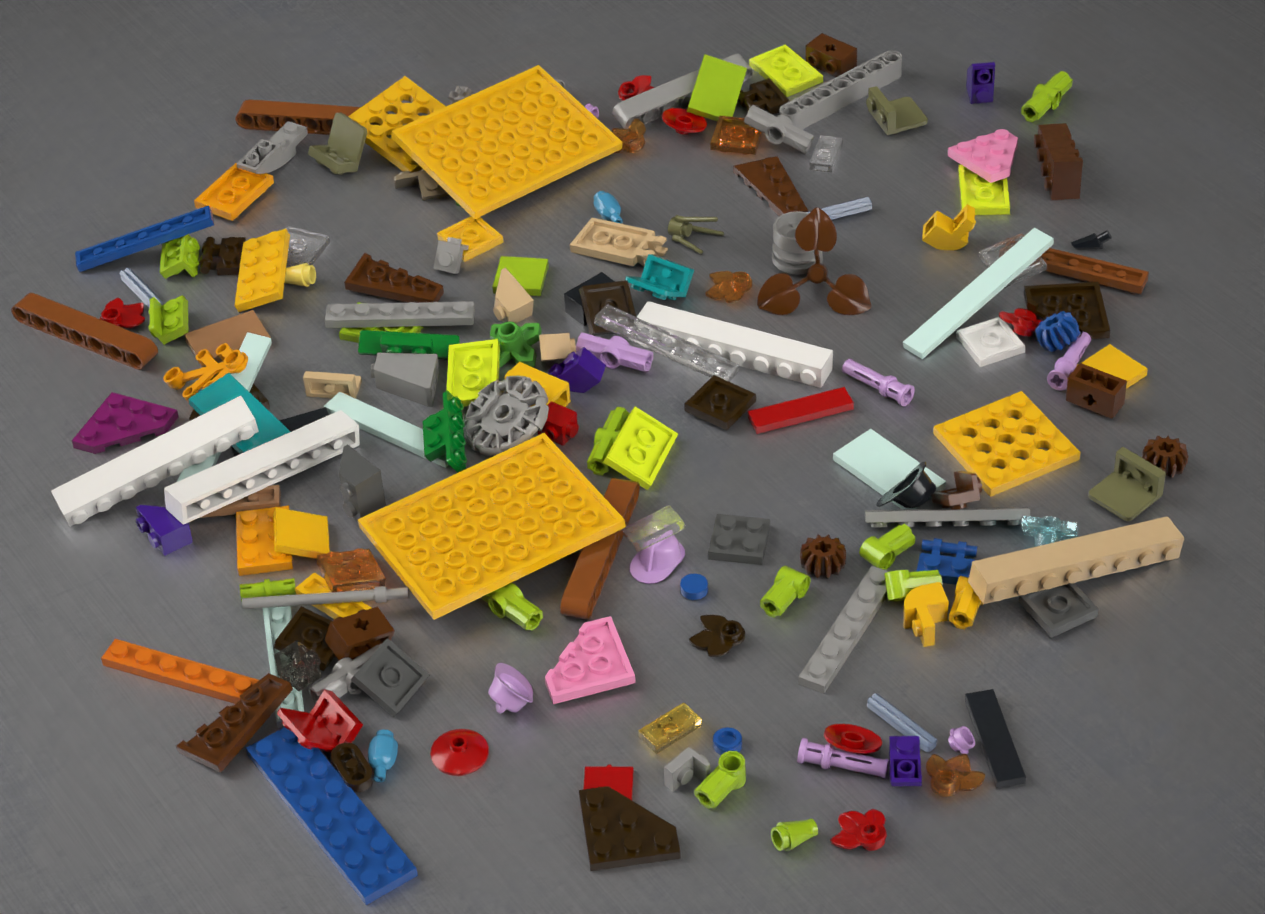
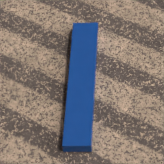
M205 206L75 252L76 266L79 272L214 226L210 206Z

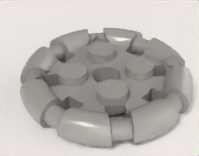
M519 375L507 376L505 380H496L485 386L478 393L477 399L474 402L471 401L464 416L466 427L464 429V436L469 446L474 451H479L481 455L493 457L534 438L535 433L538 430L541 431L548 416L549 408L546 405L548 397L544 388L537 381L532 382L531 378ZM504 412H509L504 418H500ZM526 423H529L525 430L522 429Z

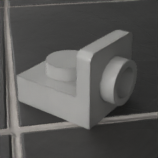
M690 747L686 748L664 767L665 786L674 792L681 785L687 784L693 775L704 781L710 774L709 760L703 754L695 752Z

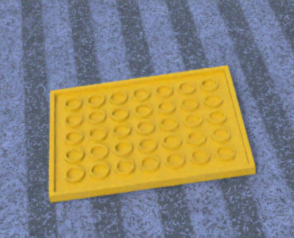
M539 65L392 131L391 136L473 219H477L622 149L623 144L616 135Z
M545 433L358 519L359 528L433 620L626 527L625 519Z

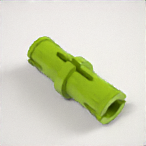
M294 578L278 581L264 579V582L239 584L241 602L242 598L296 595Z

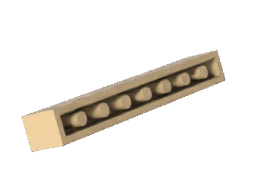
M1166 516L972 561L968 582L982 603L987 604L1067 585L1068 583L1073 584L1083 580L1179 558L1184 536L1170 518Z

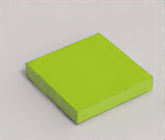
M501 256L492 286L493 294H496L501 269L506 267L530 296H541L549 267L548 259Z

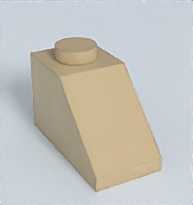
M505 267L501 269L493 311L499 321L502 320L503 323L509 321L518 323L532 316L534 300Z
M569 333L539 335L541 362L565 360L571 352L574 351L576 353L575 338H570Z

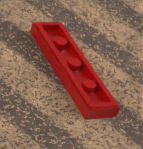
M841 387L748 411V419L756 434L854 410V402L846 388Z

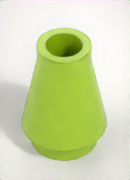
M812 818L801 821L779 822L776 827L771 829V839L775 848L786 852L818 835L817 824Z

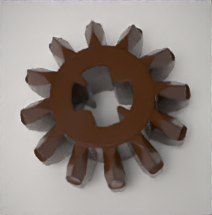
M1157 435L1155 440L1149 439L1142 452L1143 459L1165 471V476L1168 475L1171 478H1174L1175 474H1182L1186 464H1188L1189 456L1187 455L1186 444L1180 443L1179 438L1170 439L1169 435L1166 438Z
M817 534L815 539L808 537L807 542L802 544L800 549V564L806 570L807 575L815 574L817 579L820 576H826L829 579L831 574L839 575L841 569H844L846 564L845 545L841 544L839 538L831 539L829 534L826 537H821Z

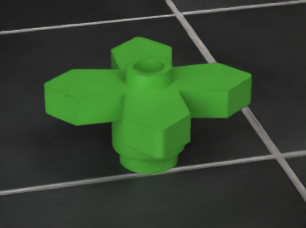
M509 321L491 326L490 338L491 340L498 339L500 344L499 368L511 359L517 364L522 362L531 367L535 366L537 355L535 349L531 346L539 341V335L542 333L539 323H525L522 327H519L516 323Z

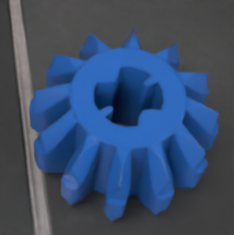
M1065 311L1046 317L1035 329L1040 346L1045 351L1054 352L1057 349L1062 350L1064 347L1069 346L1071 342L1077 340L1076 337L1080 334L1075 317L1071 313H1065Z

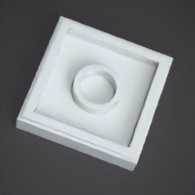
M1000 317L956 331V338L979 367L1025 353L1023 342Z

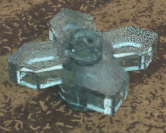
M1022 516V533L1035 536L1034 547L1076 538L1079 535L1077 522L1062 521L1060 518L1044 516L1043 519Z

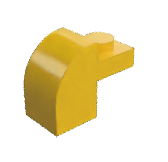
M967 204L954 219L937 210L923 225L922 241L939 250H958L968 244V233L976 224L975 208Z
M941 582L918 586L911 590L904 600V629L913 628L915 637H920L923 647L935 645L934 623L948 621L949 601Z

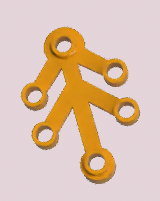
M223 343L215 352L221 360H224L223 362H216L213 359V355L207 349H203L197 353L196 360L206 367L185 373L179 367H173L165 373L163 380L170 388L179 390L184 387L187 381L198 379L182 393V396L189 403V398L198 393L199 389L202 388L203 390L228 373L242 372L247 366L248 356L239 350H232L227 343Z

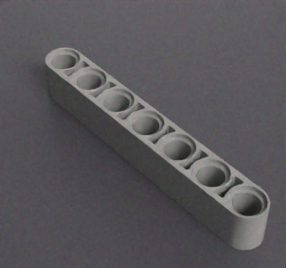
M894 50L886 51L780 107V115L789 117L794 126L804 129L867 96L869 88L877 86L880 89L899 79L902 75V54Z
M734 54L722 59L747 68L743 83L752 77L753 69L740 54ZM699 69L621 101L613 108L612 115L624 130L631 131L662 118L663 112L667 109H683L688 107Z

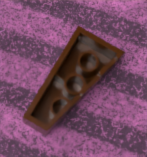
M1067 124L1038 125V134H1034V147L1038 148V162H1042L1041 176L1045 177V191H1049L1051 200L1080 199L1083 160L1082 157H1079L1078 149H1075V142L1072 140Z

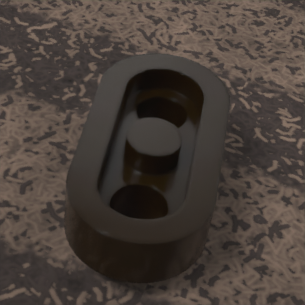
M353 743L337 745L331 752L333 767L340 774L344 783L354 792H363L369 789L374 780L372 769L358 746Z

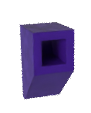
M995 62L971 64L967 69L966 89L971 104L993 102Z
M583 347L576 353L574 351L571 352L560 364L555 363L548 371V374L568 382L570 392L585 393L600 383L606 365Z
M148 505L136 507L138 518L135 521L141 533L146 532L154 549L158 547L164 556L193 543L189 523L183 525L166 507Z
M889 736V777L891 786H922L919 736Z

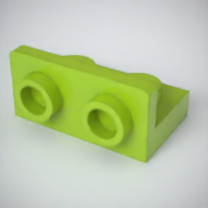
M188 234L162 243L159 273L166 279L172 275L179 274L185 269L192 277L197 276L200 250L198 241Z
M183 295L167 301L164 305H161L155 297L150 299V309L148 310L150 325L148 328L154 338H158L165 345L189 332L188 300Z

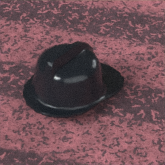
M926 462L917 465L905 479L886 492L878 500L876 506H883L892 500L905 508H916L923 505L936 491V485L924 471Z

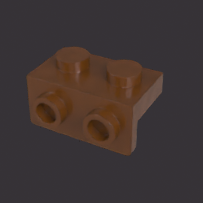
M956 471L954 472L956 488L936 491L931 495L932 502L941 504L942 508L951 507V510L963 509L967 507L968 502L981 500L982 484L976 473Z

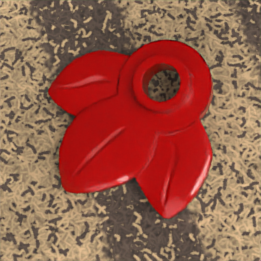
M637 76L632 82L627 81L621 84L618 90L619 99L624 101L654 88L650 86L651 76Z
M116 298L106 304L100 319L124 328L139 326L145 322V317L141 316L144 311V303L124 305L120 298Z
M1023 308L1015 309L1014 313L999 312V317L1003 321L1014 326L1013 332L1022 336H1032L1039 323L1042 322V320L1036 319V315L1032 311Z
M871 809L865 814L858 811L844 812L838 817L842 831L832 837L830 841L833 845L843 849H854L862 846L868 851L878 850L883 847L887 837L884 827L885 816L876 809Z

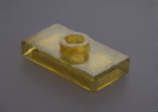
M683 702L638 730V736L651 750L658 754L701 727L702 718Z

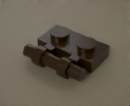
M770 78L750 84L749 91L744 92L741 90L738 97L739 104L747 108V113L751 106L755 105L772 115L780 113V107L790 102Z
M207 237L206 241L202 244L201 251L203 255L199 260L201 273L208 274L210 270H217L218 275H239L242 247L246 238H222L221 244H215L213 237Z

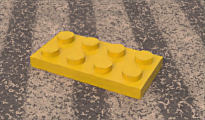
M286 228L243 242L234 304L238 312L283 299L290 234Z

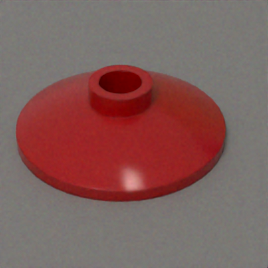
M670 108L662 114V120L679 134L685 135L701 132L707 126V122L702 116L687 112V109Z
M833 724L824 730V738L833 746L846 752L866 754L877 752L882 747V739L876 733L864 727L852 724Z
M454 729L440 735L434 741L430 754L433 765L439 771L448 775L462 776L473 773L484 765L489 755V748L486 739L478 732L470 729Z

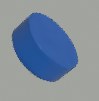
M695 573L684 576L680 582L682 596L689 600H699L705 597L708 593L707 579L703 575Z
M729 727L716 731L713 735V748L715 752L719 755L728 751L740 752L742 749L741 733Z

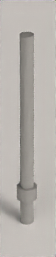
M386 586L375 587V590L242 598V608L254 609L362 601L387 603V600L408 599L409 589L408 587L387 589Z

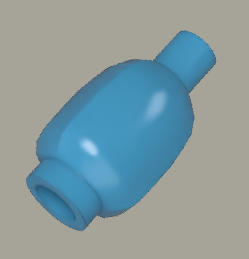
M605 191L597 192L594 195L593 203L599 215L606 221L622 224L623 219L620 217L621 207L616 198Z
M385 729L377 731L376 736L370 741L368 749V762L375 770L373 779L376 782L385 781L386 771L392 768L397 757L398 743L393 738V732Z

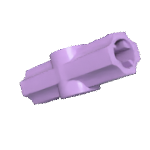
M581 333L576 344V352L585 347L609 369H615L622 365L648 372L651 368L653 352L630 346L620 336H613L608 340Z

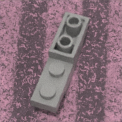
M287 121L269 140L261 139L237 163V168L255 174L269 173L280 168L297 154L296 146L308 135L307 127Z

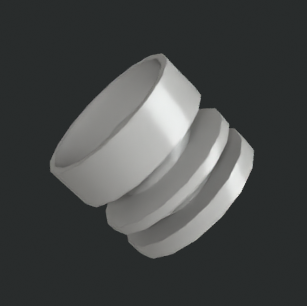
M788 212L776 218L774 222L772 261L779 270L786 273L807 274L808 269L815 264L814 250H803L795 238L796 228L800 221L809 214L807 212ZM819 250L820 263H822V262H823V255H822L823 251H820V250Z

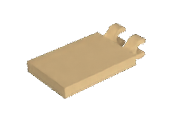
M591 218L570 243L571 253L629 266H635L638 262L643 267L645 266L648 254L664 256L668 248L662 247L667 241L666 237L655 236V231L597 218Z

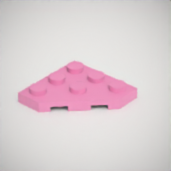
M998 129L994 133L981 135L976 139L960 142L958 145L949 147L948 157L992 183L1010 176L1015 151L1018 147V137L1005 129Z
M611 616L585 622L579 629V635L574 642H570L559 656V662L554 669H550L545 675V683L553 704L636 683L635 674Z

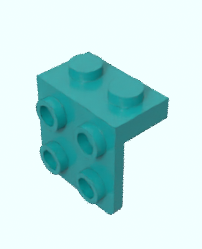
M648 254L642 276H626L625 280L631 283L630 288L641 292H645V290L652 292V296L666 300L668 298L676 300L677 297H686L695 269L653 254Z

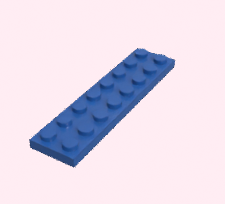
M285 727L246 747V753L250 760L365 905L370 904L418 876L415 865L355 792L344 783L340 774L318 748L307 749L299 744L298 737Z

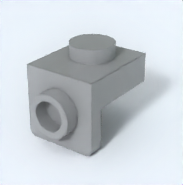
M448 237L447 241L439 240L433 269L459 274L463 250H468L469 245L461 244L462 239Z

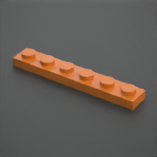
M114 639L101 657L103 666L234 704L241 700V694L259 681L255 678L118 639Z

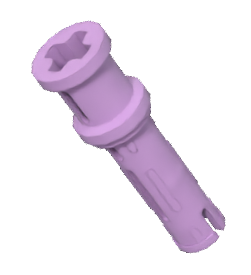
M1080 332L1079 336L1076 337L1077 340L1070 344L1064 357L1056 361L1054 370L1049 372L1047 382L1053 389L1061 391L1067 388L1069 375L1077 367V363L1091 342V337L1088 333L1082 332L1081 334Z
M847 359L843 364L842 372L879 390L881 396L885 398L890 397L903 407L911 402L915 392L914 386L910 384L904 385L898 382L897 378L892 375L885 377L855 362L853 359Z
M802 738L797 758L798 764H803V762L817 764L826 770L833 766L886 778L889 766L888 759L885 760L838 750L830 743L826 745L808 742L807 738Z

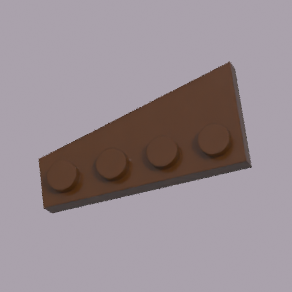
M778 156L733 166V173L737 177L741 176L747 187H752L756 190L757 196L761 200H766L769 203V207L778 216L788 212H808Z
M367 253L363 254L344 282L346 290L408 303L438 302L444 294L443 285L419 275L415 277L408 275V271L402 268L396 270L389 267V263L380 259L377 262L373 260L371 255Z
M268 673L241 694V700L230 707L226 706L218 712L220 717L207 726L204 723L195 731L197 735L188 742L183 740L176 745L178 752L221 773L293 690L290 682Z

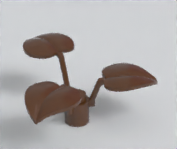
M819 207L814 208L798 224L795 238L803 250H814L815 264L808 269L807 276L793 284L790 275L786 273H778L768 278L758 294L757 306L759 309L776 315L790 314L800 303V294L795 288L810 280L815 284L824 281L833 289L827 295V302L835 312L843 315L864 313L872 307L865 282L857 275L845 274L837 279L835 285L827 277V267L820 263L819 250L823 252L831 251L837 241V232L831 218Z

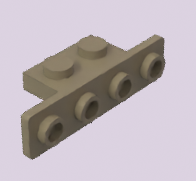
M424 169L413 173L404 171L394 176L395 189L419 185L422 201L450 196Z

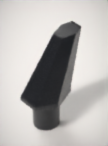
M1106 230L1098 236L1093 233L1073 241L1071 244L1077 250L1104 248L1103 243L1112 239V236Z

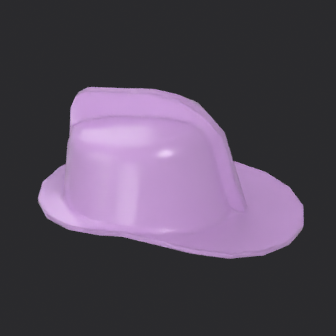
M668 527L664 531L651 532L644 539L642 548L630 563V573L638 582L655 584L665 580L685 557V549L678 542L675 535H673L671 528Z
M497 663L495 666V678L488 694L496 702V710L499 714L505 710L516 713L528 702H533L532 686L515 668L504 663Z

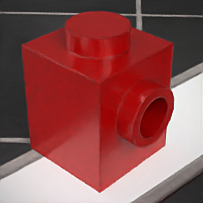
M551 401L547 405L549 408L547 420L542 430H538V435L545 433L551 441L564 446L578 433L577 412Z

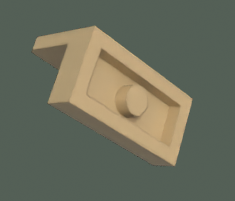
M305 371L303 376L306 397L333 398L337 393L342 392L356 399L362 382L361 376H355L354 374Z

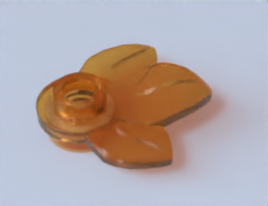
M636 118L631 122L629 129H612V133L623 142L622 149L614 153L624 151L635 153L644 147L645 139L643 135L646 128L642 121Z
M730 271L711 273L709 277L716 285L706 291V296L714 300L725 299L727 303L736 302L744 296L745 292L752 288V279L749 274L742 271L735 273Z
M932 754L926 763V771L931 777V789L935 794L942 797L953 796L959 791L975 790L985 779V773L971 771L967 754L955 756L947 761L939 755Z

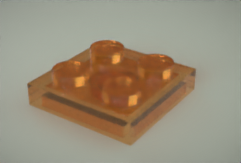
M720 116L710 142V150L756 155L763 133L745 124V118Z
M358 548L352 551L329 552L317 555L316 564L331 592L375 589V587L385 586L386 578L370 549Z

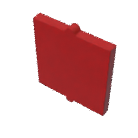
M608 764L606 767H585L584 789L609 786L632 800L634 768L612 767L611 764Z

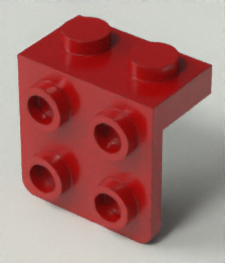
M330 690L323 691L310 713L280 708L277 712V715L283 720V726L298 737L299 744L307 749L319 748L330 753L339 744L352 743L363 726L362 722Z

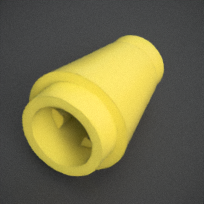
M303 263L286 268L285 284L309 287L310 284H314L316 281V270L313 265Z

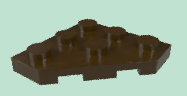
M1099 282L1024 286L1027 310L1044 319L1061 311L1071 313L1078 323L1081 334L1086 332L1090 335L1091 339L1110 338V327Z
M609 786L579 790L590 871L681 859L677 830L674 825Z

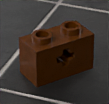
M821 33L806 45V62L814 68L838 77L857 67V48Z
M1079 363L1068 377L1066 401L1113 419L1125 403L1127 381Z
M377 606L368 610H360L356 614L344 618L338 617L331 621L325 641L338 660L347 657L353 660L374 646L382 644L387 638L392 640L395 630Z

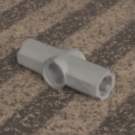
M755 105L751 106L744 120L745 124L764 133L769 142L773 144L784 143L803 154L808 152L814 140L813 135L794 126L789 117L785 115L774 116Z
M381 644L374 646L353 660L349 657L339 660L333 667L331 674L308 687L309 694L314 703L316 704L324 690L333 691L338 698L347 692L351 694L360 693L362 689L353 683L351 679Z

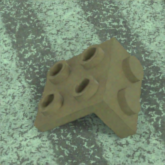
M877 86L868 89V98L866 99L868 111L887 135L927 124L928 118L911 97L888 101Z
M341 112L336 113L327 145L310 146L308 155L316 159L318 164L328 167L334 174L343 175L347 172H357L367 136V129Z
M1122 447L1116 451L1114 472L1089 490L1088 497L1121 519L1132 521L1163 496L1166 472Z

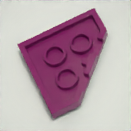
M111 392L72 439L73 448L98 454L105 452V447L119 443L122 447L141 441L140 437L155 433V436L165 434L179 418L178 411L173 408Z

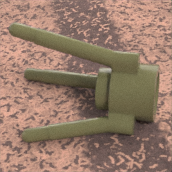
M676 215L671 218L668 224V234L673 236L672 241L679 242L699 254H702L703 250L683 238L689 237L692 231L723 236L724 232L692 226L689 223L717 222V217H683Z

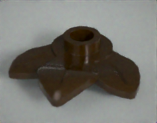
M702 615L700 620L704 630L690 637L689 642L697 649H708L709 657H719L727 654L732 646H737L744 641L745 630L739 622L727 620L724 616Z

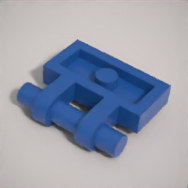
M934 538L933 541L923 539L921 550L932 551V553H920L916 572L938 570L942 577V583L956 585L959 576L969 577L972 561H975V559H967L965 557H976L978 546L967 545V542L962 541L956 544L942 542V539ZM941 553L955 554L956 557L944 556Z

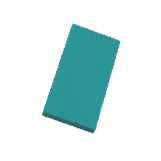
M230 373L189 398V405L197 413L203 415L242 396L256 420L259 432L247 440H241L231 445L239 454L290 433Z

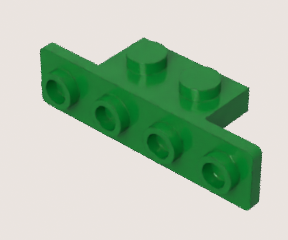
M361 330L358 353L359 355L377 356V353L437 354L438 359L448 360L449 345L460 344V337L458 335Z
M447 390L443 392L444 409L423 420L424 456L432 462L446 454L447 463L459 473L466 469L467 463L464 446L466 441L463 430L465 424L462 414L464 407L461 400L457 396L454 397Z

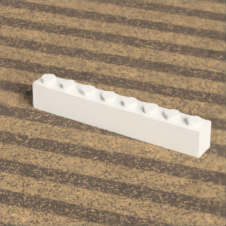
M648 301L635 319L636 338L811 386L822 388L833 369V350Z
M239 396L51 490L69 527L81 524L89 517L99 512L107 511L112 505L122 500L131 499L136 493L146 488H152L159 484L160 481L170 476L178 475L184 469L194 464L202 463L208 457L218 452L226 451L231 445L241 440L251 438L255 433L259 432L256 420L242 396Z
M340 410L164 488L166 509L183 525L260 491L269 485H273L342 454L343 447L347 444L352 448L359 446V424Z

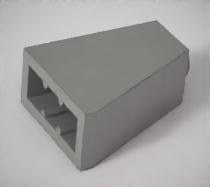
M377 353L376 362L371 364V378H375L377 389L427 407H433L440 375L437 354Z

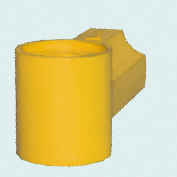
M959 576L955 589V600L949 613V622L953 623L956 628L965 630L973 625L979 605L983 606V603L969 584V577Z

